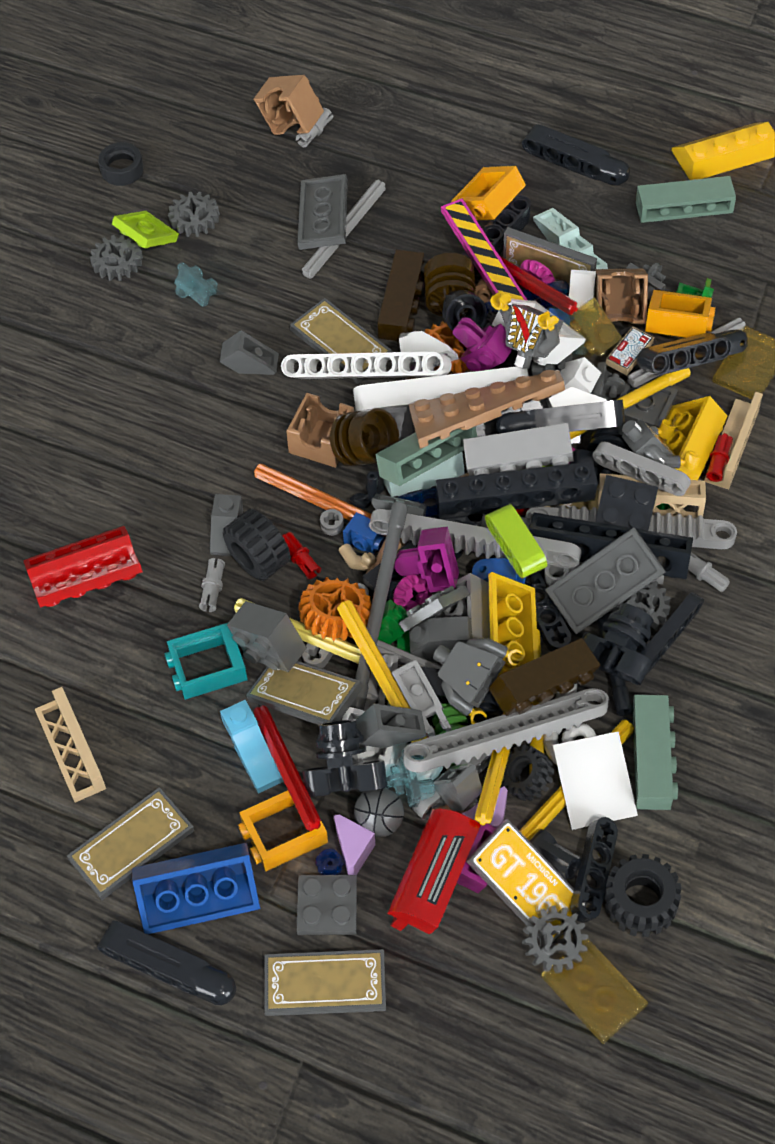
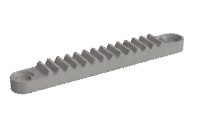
M561 505L559 508L535 507L530 508L526 512L525 518H530L531 524L533 513H541L595 522L598 510L596 507L587 510L586 507L577 509L575 506L567 509L565 505ZM660 512L652 515L648 530L693 537L692 547L728 549L732 547L737 535L736 527L729 521L704 519L702 515H699L697 518H693L692 515L682 517L681 514L673 517L670 513L661 516ZM725 531L730 537L727 539L719 538L716 532Z
M385 509L374 510L369 522L370 529L377 534L387 536L391 511ZM407 514L404 529L400 537L404 544L408 540H412L413 545L416 546L419 542L421 530L448 526L455 553L463 549L465 555L474 551L476 557H479L482 553H485L487 559L492 555H495L496 558L506 557L488 528ZM533 536L546 557L547 565L562 568H575L579 565L581 549L577 545Z
M586 689L550 700L542 705H534L531 709L520 715L518 712L509 716L501 715L416 741L404 748L403 763L408 770L418 773L441 766L448 769L451 763H455L458 766L463 759L466 762H470L473 756L476 759H480L483 753L489 756L493 750H496L497 753L503 747L509 750L514 743L518 747L524 740L527 743H530L534 737L540 740L543 734L550 737L553 731L560 734L563 728L567 731L573 725L579 728L582 722L605 715L609 697L607 693L600 689ZM588 701H597L601 704L594 705L588 703ZM422 755L425 758L417 760L413 759L411 756Z

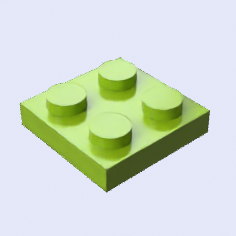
M147 211L114 216L112 225L118 228L123 235L135 240L137 245L142 248L176 242L179 233Z

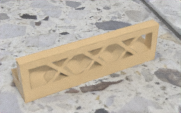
M755 392L751 403L735 399L722 434L727 433L728 436L733 438L729 452V462L725 466L723 478L720 482L710 481L705 476L704 481L706 483L725 489L730 488L757 418L763 396L762 393Z
M600 474L597 510L606 475L636 482L640 481L626 475ZM691 480V484L683 496H676L658 489L652 515L660 512L661 516H665L667 513H670L673 517L677 514H681L682 517L692 515L693 518H697L699 515L703 516L706 502L705 481ZM665 503L671 507L667 510H660L656 506ZM687 505L698 506L697 512H687L683 508Z
M60 687L52 691L55 698L54 701L35 708V711L73 800L78 802L105 790L106 786L63 688ZM59 708L61 715L57 723L45 720L44 714ZM59 731L68 733L71 736L66 746L54 741ZM69 753L81 758L76 769L64 764ZM78 776L88 778L92 783V786L76 792L74 787Z

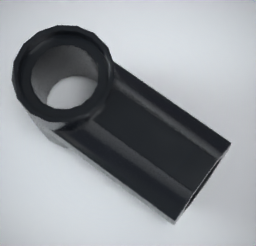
M539 829L528 840L565 880H571L577 874L578 868L581 865L580 857L558 845L555 838L549 832Z

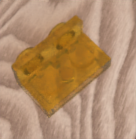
M591 298L580 306L577 312L568 315L572 320L569 323L570 326L577 333H581L586 339L584 346L591 355L603 356L606 350L622 339L595 298Z

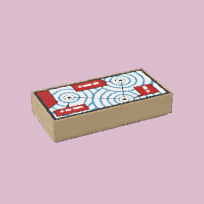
M632 327L607 357L606 364L628 375L637 364L639 352L644 348L650 347L653 344L654 337Z

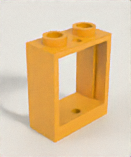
M516 166L483 167L451 202L463 199L476 220H494L526 184Z
M653 290L645 332L685 338L703 334L706 331L711 332L716 307H711L712 298Z
M288 790L239 812L242 822L238 824L240 833L244 840H250L253 847L249 848L253 860L256 865L261 863L265 872L328 843L327 831L321 821L319 829H314L266 851L253 823L295 805Z

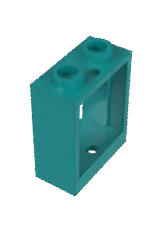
M228 623L167 641L169 652L164 653L169 669L175 668L176 674L172 675L176 691L182 690L185 700L248 680L242 656L237 643L232 638L233 634L227 626ZM224 644L232 668L186 681L179 658Z

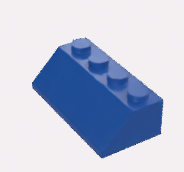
M247 843L132 868V882L145 934L260 909Z

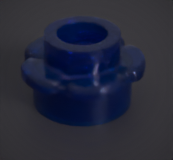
M334 849L323 850L317 856L315 862L316 866H318V872L321 875H338L342 871L341 867L344 865L343 856ZM329 861L333 863L331 866L327 865Z

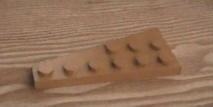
M546 370L539 375L530 377L520 376L513 381L494 382L487 387H473L461 393H446L435 399L417 400L415 403L409 404V410L420 449L428 446V440L438 436L441 440L450 437V433L455 429L468 430L502 416V410L512 407L515 411L522 408V404L527 400L539 401L565 390V385L559 370Z

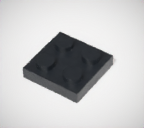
M606 475L595 522L649 530L658 487Z

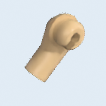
M344 544L339 548V553L351 569L368 571L376 562L375 556L370 552L368 554L364 553L362 556L356 555L350 544Z

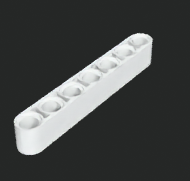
M437 352L297 354L286 356L281 364L282 372L286 376L298 379L433 377L447 375L452 367L449 357ZM439 358L441 364L439 369L435 371L433 363ZM391 359L392 368L387 371L386 363ZM415 359L416 367L411 371L409 364L411 360ZM344 360L345 369L341 372L339 365ZM368 360L369 366L364 372L362 366L364 361ZM298 361L299 369L295 373L294 365ZM321 361L322 369L317 372L316 366Z
M509 367L360 385L353 389L355 410L406 407L420 399L430 400L439 398L446 393L456 394L465 392V390L473 387H487L494 382L513 381L520 376H528V370L521 367Z

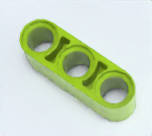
M511 504L485 515L489 531L520 578H525L547 567V560L542 549Z

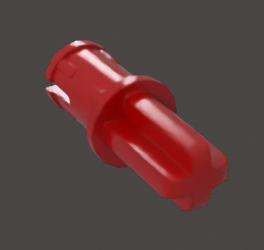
M727 433L718 436L715 449L710 453L711 462L706 478L713 482H720L722 480L725 466L730 459L729 452L733 438L728 436Z
M288 532L282 535L287 543L292 563H297L307 579L315 578L317 574L314 571L316 570L317 573H320L321 567L309 555V549L303 547L293 533Z

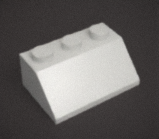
M511 299L509 305H527L544 313L548 311L536 301ZM500 310L492 323L494 327L499 324L505 327ZM563 322L559 331L560 343L546 358L532 357V360L544 366L546 364H558L580 347L586 339Z

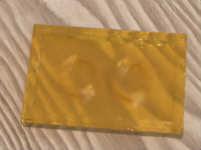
M745 326L743 331L748 337L747 348L743 352L728 355L713 376L712 382L753 400L755 392L763 394L775 374V338Z
M589 939L582 941V945H585L588 949L586 952L578 953L583 959L581 962L575 963L572 961L574 968L567 971L563 966L562 972L555 973L552 966L550 971L542 972L541 977L596 1038L604 1044L647 1007L648 1002Z

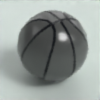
M389 788L364 791L358 797L354 806V817L357 824L375 833V837H386L393 834L401 826L405 816L404 805L401 798H399L400 796Z

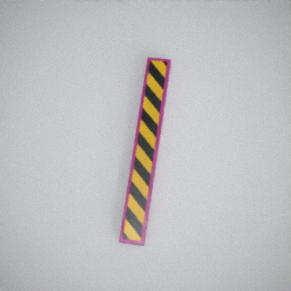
M459 199L441 206V213L492 294L500 293L501 296L508 294L511 299L527 300L464 200Z

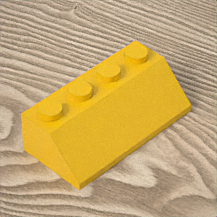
M769 122L753 123L672 147L671 151L689 180L703 179L775 157V131Z
M711 396L673 405L666 418L672 422L670 426L676 427L670 439L661 438L674 455H679L682 459H684L686 451L696 452L697 456L700 457L695 470H689L683 466L676 469L685 473L690 480L699 479L728 417Z
M493 572L489 573L490 639L507 646V650H520L523 656L513 653L511 661L521 666L538 658L535 588ZM505 663L499 675L518 666H510Z

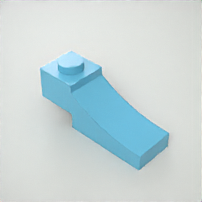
M246 700L220 711L222 722L258 794L284 782L260 731L257 720Z

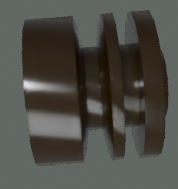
M443 253L434 256L426 263L424 267L426 306L433 314L443 317V302L446 294L448 295L456 290H468L476 293L474 264L465 255ZM470 308L462 309L459 316L467 314Z
M381 408L344 413L335 419L330 431V445L333 454L339 462L346 466L376 464L377 453L399 442V429L395 419L389 412Z

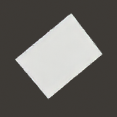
M619 732L553 745L572 830L590 826L592 822L601 817H608L615 821L638 816Z

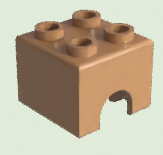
M305 75L269 77L254 98L274 135L284 134L289 127L295 124L301 125L297 131L298 134L309 133L324 112L319 98L315 95Z
M595 269L594 312H596V323L611 324L613 321H629L633 324H646L647 272L644 269Z
M306 393L286 431L289 453L336 468L339 460L333 454L330 445L332 423L338 416L347 412H354V407L340 403L338 411L329 410L321 404L319 396Z

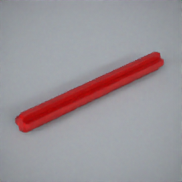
M500 256L516 283L568 315L578 311L575 300Z
M264 705L256 707L253 710L254 717L305 828L308 831L319 829L321 819L268 708Z

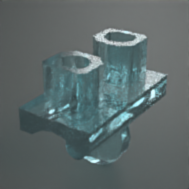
M184 262L178 264L179 273L174 282L176 285L175 293L181 298L189 295L202 307L208 305L209 297L216 294L217 282L212 278L204 280L202 278V270L196 265L188 267Z
M403 749L402 757L399 758L402 773H400L398 765L391 766L392 775L387 777L388 787H395L396 795L405 793L403 785H405L409 807H418L420 800L434 796L433 780L418 781L416 774L418 772H412L404 766ZM422 755L411 756L413 759L417 760L425 758Z

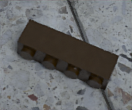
M396 249L378 319V339L399 341L401 333L414 332L415 319L413 315L418 314L420 301L417 298L422 296L424 282L422 281L426 265L424 263V253Z
M583 638L499 675L488 689L506 716L518 712L520 715L531 709L534 703L538 702L542 705L548 702L558 692L560 695H564L573 689L577 683L581 686L587 684L595 677L593 673L600 667V663Z

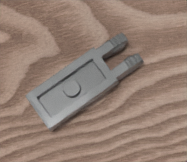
M417 659L392 672L410 708L422 711L428 737L436 735L433 727L427 721V718L434 714H437L443 730L446 732L452 730L442 711L443 707Z

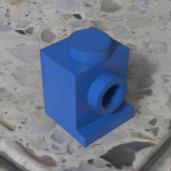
M357 512L343 530L344 544H353L358 550L367 551L372 554L380 551L386 537L372 531L369 527L370 518Z

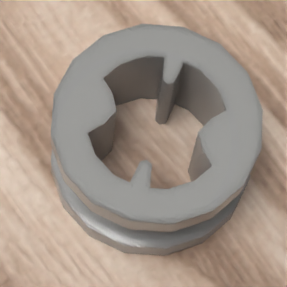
M329 509L321 514L320 526L325 534L334 536L343 530V516L340 511ZM329 520H335V525H329Z

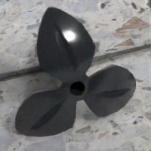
M377 471L368 472L366 484L368 494L357 493L349 499L352 505L363 509L368 508L376 493L381 494L384 491L383 479Z

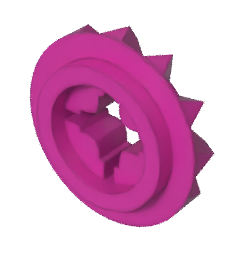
M524 260L521 264V269L551 287L556 283L552 272L542 263L535 260Z
M408 575L396 586L393 599L394 603L401 605L406 611H409L415 606L425 603V600L431 597L432 593L429 592L426 579H422L421 575ZM413 591L418 592L415 596V601L410 600L413 597Z

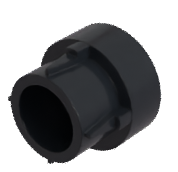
M456 290L445 295L442 314L445 323L452 331L459 321L465 317L472 319L480 328L484 326L487 319V308L483 300L476 293L468 290ZM470 308L465 316L459 317L462 309Z

